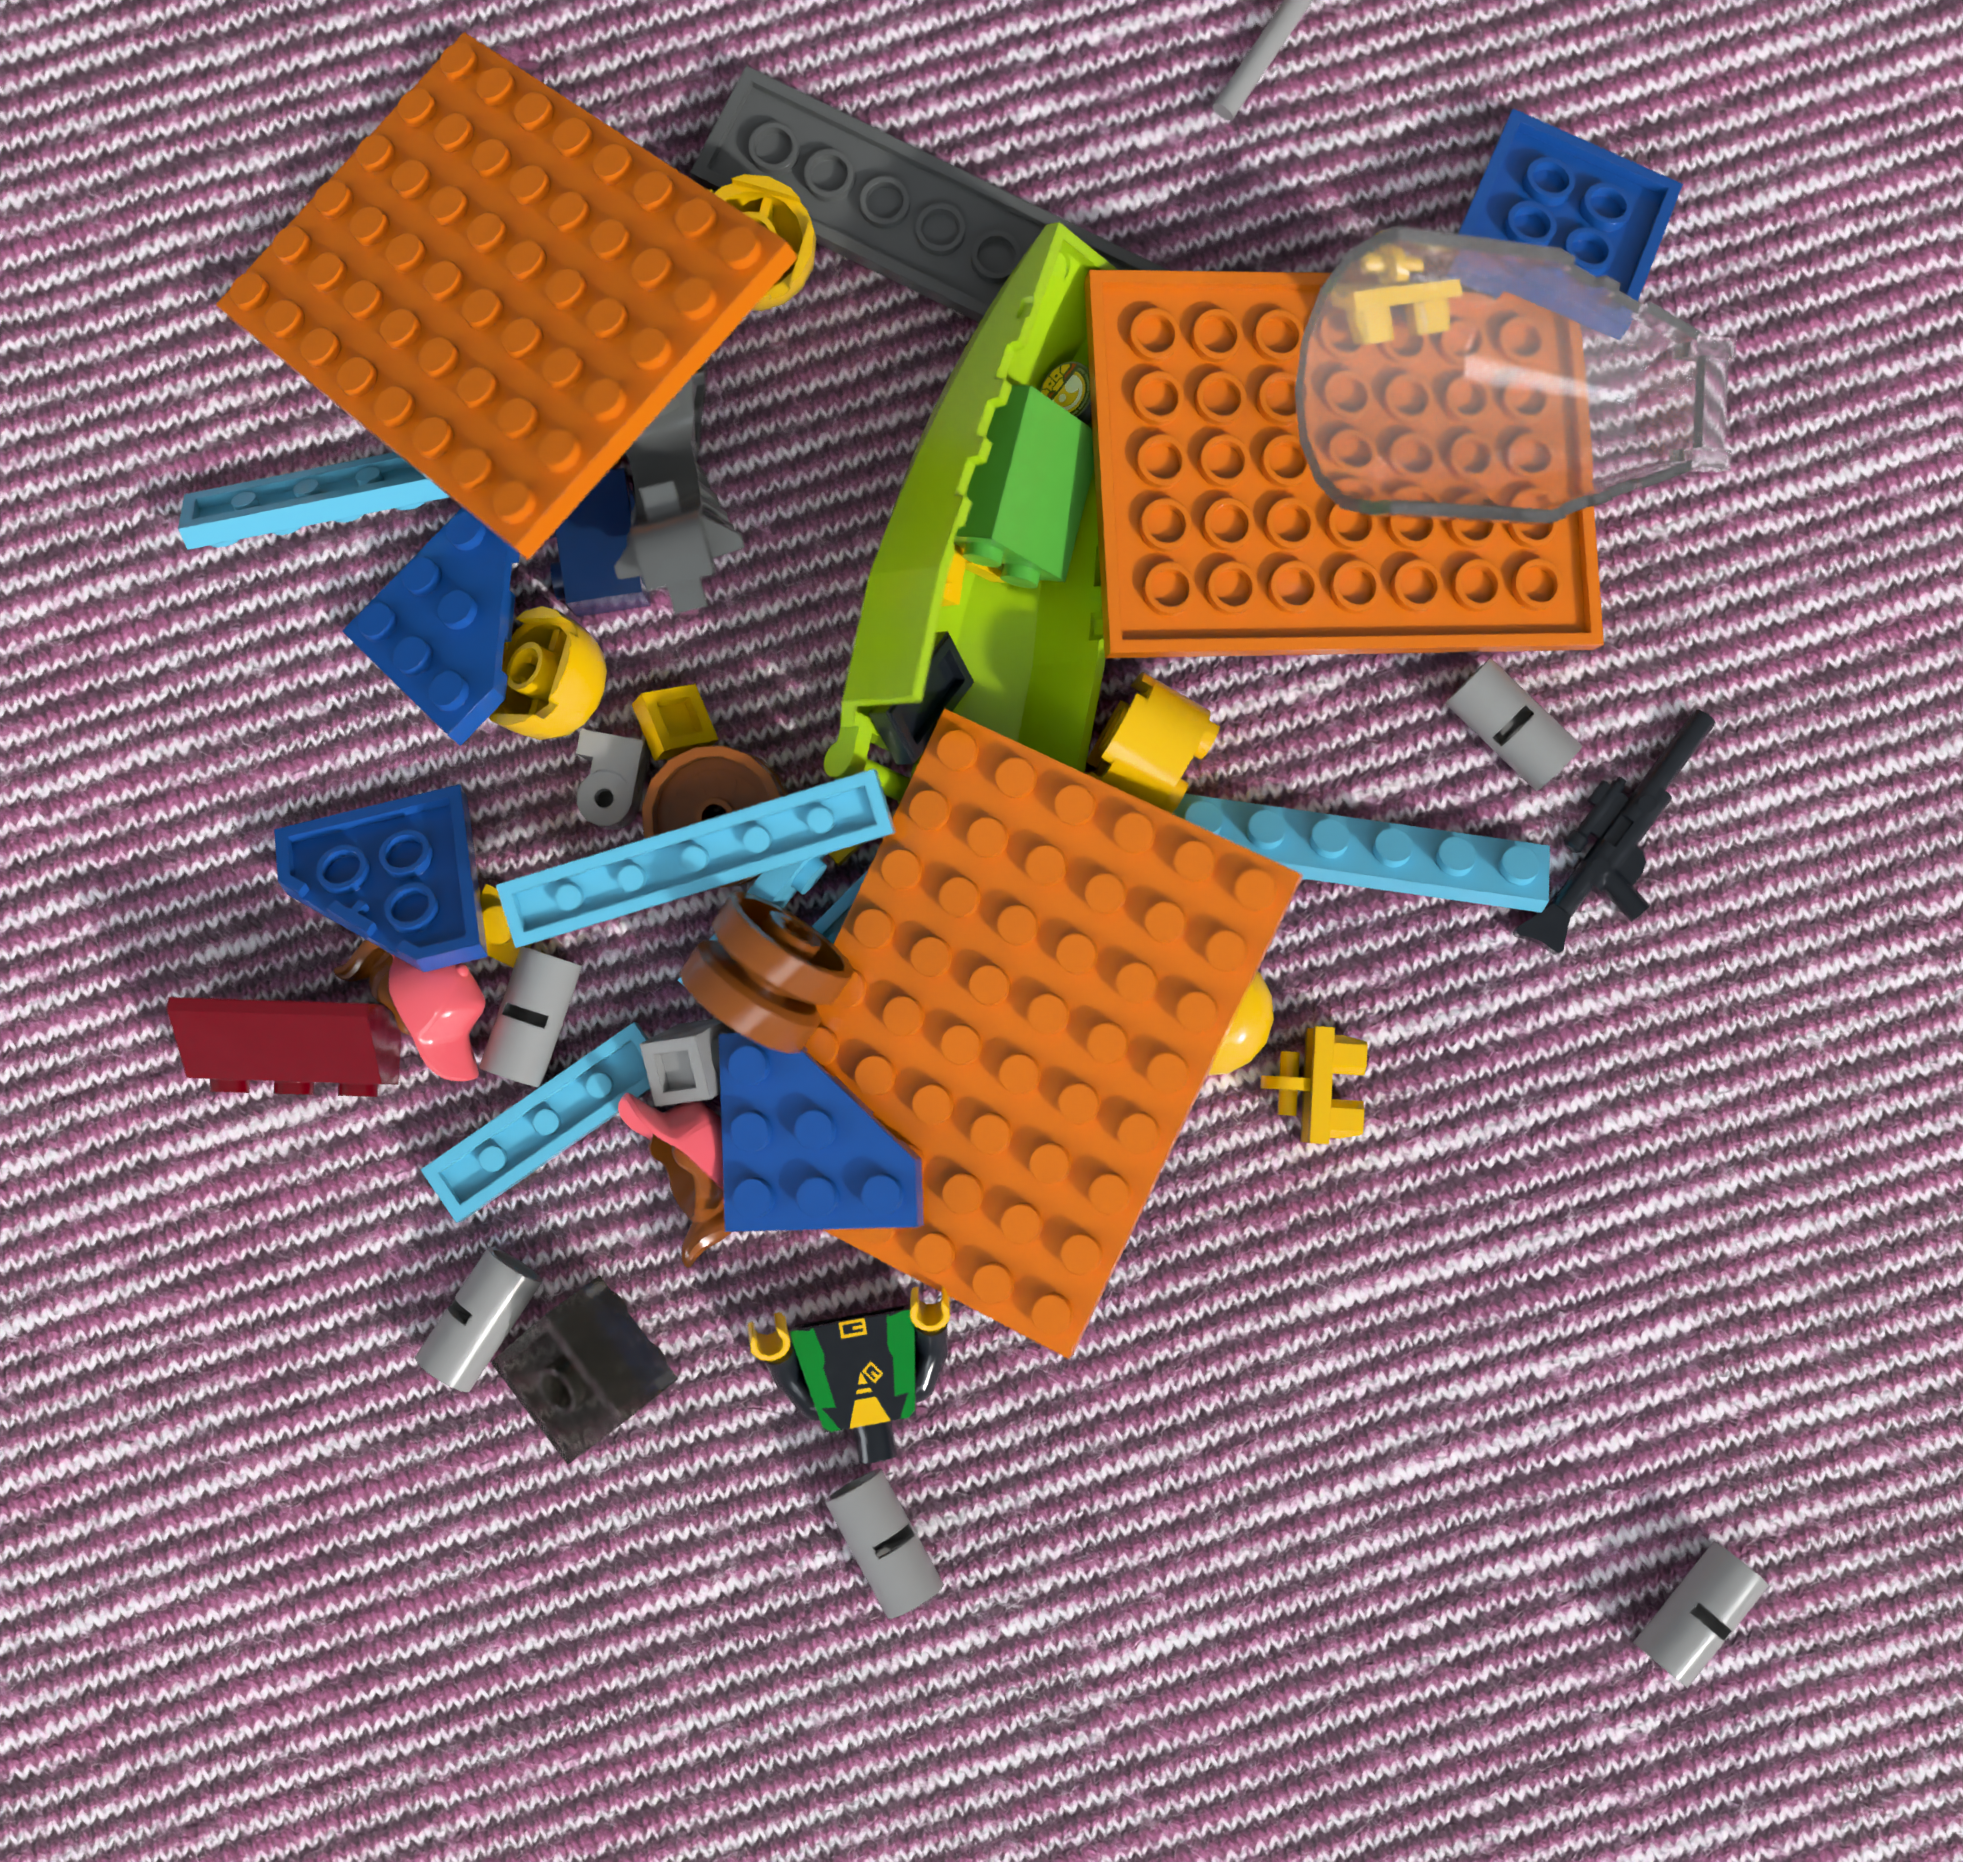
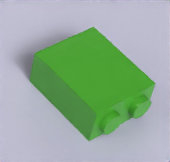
M1011 385L1012 389L1006 405L997 407L994 410L985 436L992 443V447L986 463L975 465L965 494L972 504L965 525L958 528L953 543L964 549V559L978 565L996 567L1001 570V580L1023 588H1037L1039 580L1066 581L1094 470L1093 434L1091 427L1031 385Z

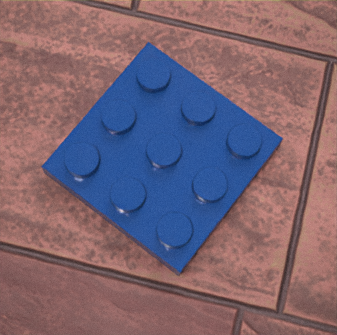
M1513 108L1504 124L1446 258L1620 336L1632 318L1683 184Z

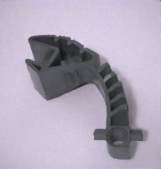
M706 363L697 370L623 454L631 465L633 476L632 492L635 505L630 518L632 527L626 537L627 546L614 566L617 578L619 580L642 576L646 591L667 587L674 614L706 607L707 599L701 578L714 575L715 564L713 558L745 548L742 534L735 530L734 525L729 522L727 512L720 508L717 494L710 490L707 475L696 462L699 456L702 415L707 387L706 378L708 371Z

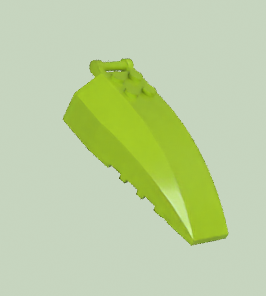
M1060 222L1047 224L1000 289L962 352L917 444L869 574L842 700L839 735L837 741L826 752L824 769L828 776L836 780L871 769H877L884 795L897 800L898 804H900L923 753L913 764L911 777L909 778L867 758L870 742L889 751L868 713L874 705L922 701L936 632L948 631L974 680V683L953 710V713L1074 769L1085 772L1105 667L1095 471L1093 470L1065 582L1039 580L1037 588H1023L1009 583L990 582L965 569L960 604L941 606L948 571L955 554L953 541L958 528L965 525L972 504L965 494L975 465L986 463L992 447V443L985 436L995 408L1006 405L1012 389L1011 385H1031L1040 391L1041 385L1049 372L1062 363L1075 361L1089 368L1084 289L1085 276L1089 270L1118 269Z

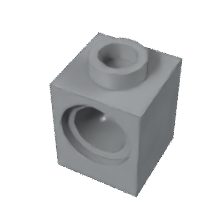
M715 1018L677 1024L640 1043L655 1106L708 1100L719 1095V1034L737 1033V1031Z

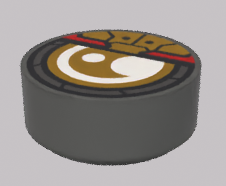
M1075 361L1065 362L1056 366L1044 379L1040 392L1086 425L1090 424L1092 416L1089 368Z

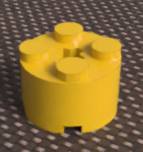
M1142 672L1131 684V687L1141 693L1135 695L1130 705L1120 700L1086 761L1097 769L1095 773L1087 772L1085 774L1172 814L1181 802L1189 785L1188 782L1181 779L1183 773L1193 757L1201 760L1207 754L1218 735L1220 726L1210 721V710Z

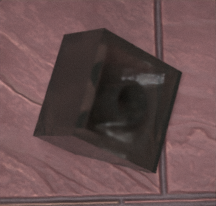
M600 1275L545 1314L490 1362L567 1465L627 1421L678 1380V1377L667 1364L663 1352L658 1346L650 1342L628 1313L622 1298L608 1287Z

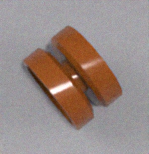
M726 746L694 747L669 759L651 779L642 804L643 835L647 839L715 818L717 816L713 810L714 805L722 806L728 814L790 795L783 778L761 758ZM761 874L719 887L742 886L758 879Z
M734 891L711 923L718 940H702L696 946L679 972L682 983L696 1001L717 1019L741 1035L777 1051L800 1053L822 1020L815 1004L833 1005L850 980L854 970L849 960L833 943L792 913L753 894Z

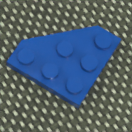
M463 507L342 630L427 716L460 746L506 699L508 676L502 671L504 643L511 642L516 598L510 591L512 564L519 563L520 557L516 550Z
M460 784L274 829L278 883L290 897L422 972L488 957L468 797Z
M740 1033L719 1034L725 1232L909 1228L924 1225L921 1158L903 1140H898L872 1115L874 1112L836 1076H831L807 1052L808 1049L805 1046L800 1053H784L765 1047Z

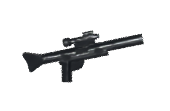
M1698 709L1692 712L1630 797L1622 793L1626 780L1622 777H1618L1616 781L1613 780L1611 784L1604 780L1599 783L1587 799L1594 807L1576 830H1571L1565 838L1564 844L1570 851L1580 853L1587 845L1590 834L1597 841L1550 902V906L1544 909L1542 913H1538L1515 928L1513 931L1515 937L1535 942L1553 955L1559 954L1564 950L1570 918L1591 890L1598 894L1604 892L1631 922L1651 906L1633 887L1643 873L1646 864L1644 853L1637 845L1672 800L1671 795L1666 790L1715 726L1716 722L1710 715Z

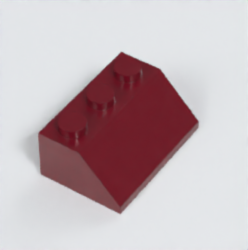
M168 997L167 1012L186 1078L210 1079L209 1092L250 1093V1080L274 1081L273 1094L314 1095V1082L338 1083V1096L378 1097V1084L399 1085L401 1030L397 1027L394 1014L386 1006L369 1003Z

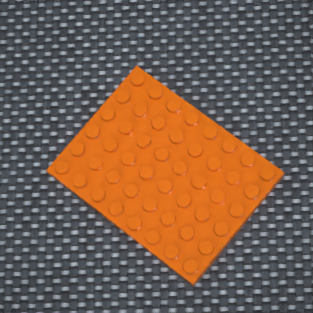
M463 32L452 45L443 51L439 60L419 82L402 96L398 105L378 127L361 141L356 151L317 190L315 196L287 227L275 236L273 242L246 272L233 282L231 288L216 303V306L281 361L514 550L529 560L795 262L797 256L786 240L466 32Z
M1089 270L1085 276L1084 289L1105 658L1594 650L1603 646L1604 637L1580 318L1488 276L1460 274L1461 287L1447 290V326L1425 331L1406 332L1401 299L1387 302L1391 337L1357 344L1350 343L1343 310H1328L1326 290L1377 280L1375 273L1360 275L1359 273Z
M944 708L893 816L892 821L896 833L884 836L834 942V945L849 960L854 973L833 1005L815 1004L822 1020L805 1044V1047L808 1049L807 1052L831 1076H836L874 1112L872 1115L898 1140H903L921 1158L924 1225L909 1228L825 1229L823 1231L942 1292V1287H944L949 1297L1070 1359L1075 1353L1303 875Z

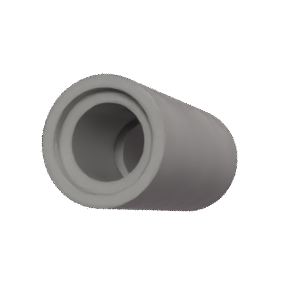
M1491 657L1445 702L1461 720L1535 791L1541 789L1557 775L1582 748V745Z
M521 947L479 1068L516 1082L541 1087L583 966Z
M487 1247L456 1294L454 1301L446 1309L416 1354V1362L427 1373L442 1383L462 1392H470L543 1282L542 1278L527 1265L508 1253L494 1247Z
M881 1468L851 1481L824 1501L888 1619L896 1618L915 1609L936 1595L944 1587L942 1579Z
M1713 1541L1633 1643L1688 1688L1766 1591L1769 1584L1739 1558Z

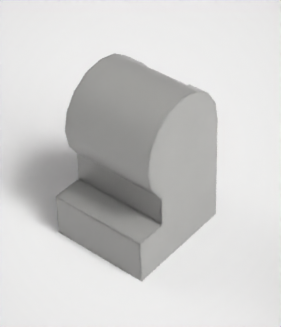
M581 729L576 754L585 760L592 761L590 775L580 783L577 791L578 809L588 822L607 830H619L628 826L636 818L640 809L651 756L650 749L644 740Z

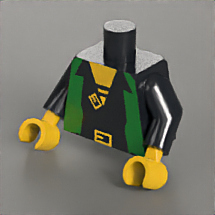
M914 1287L911 1291L910 1304L795 1325L790 1331L792 1342L789 1340L786 1317L783 1313L777 1312L774 1313L776 1331L772 1334H760L755 1330L753 1322L748 1323L751 1352L755 1357L764 1360L776 1386L805 1418L820 1421L825 1432L853 1428L860 1464L885 1461L897 1456L891 1421L916 1415L917 1403L926 1400L933 1394L947 1359V1322L950 1317V1297L945 1288L942 1287L941 1300L935 1304H926L919 1299V1287Z

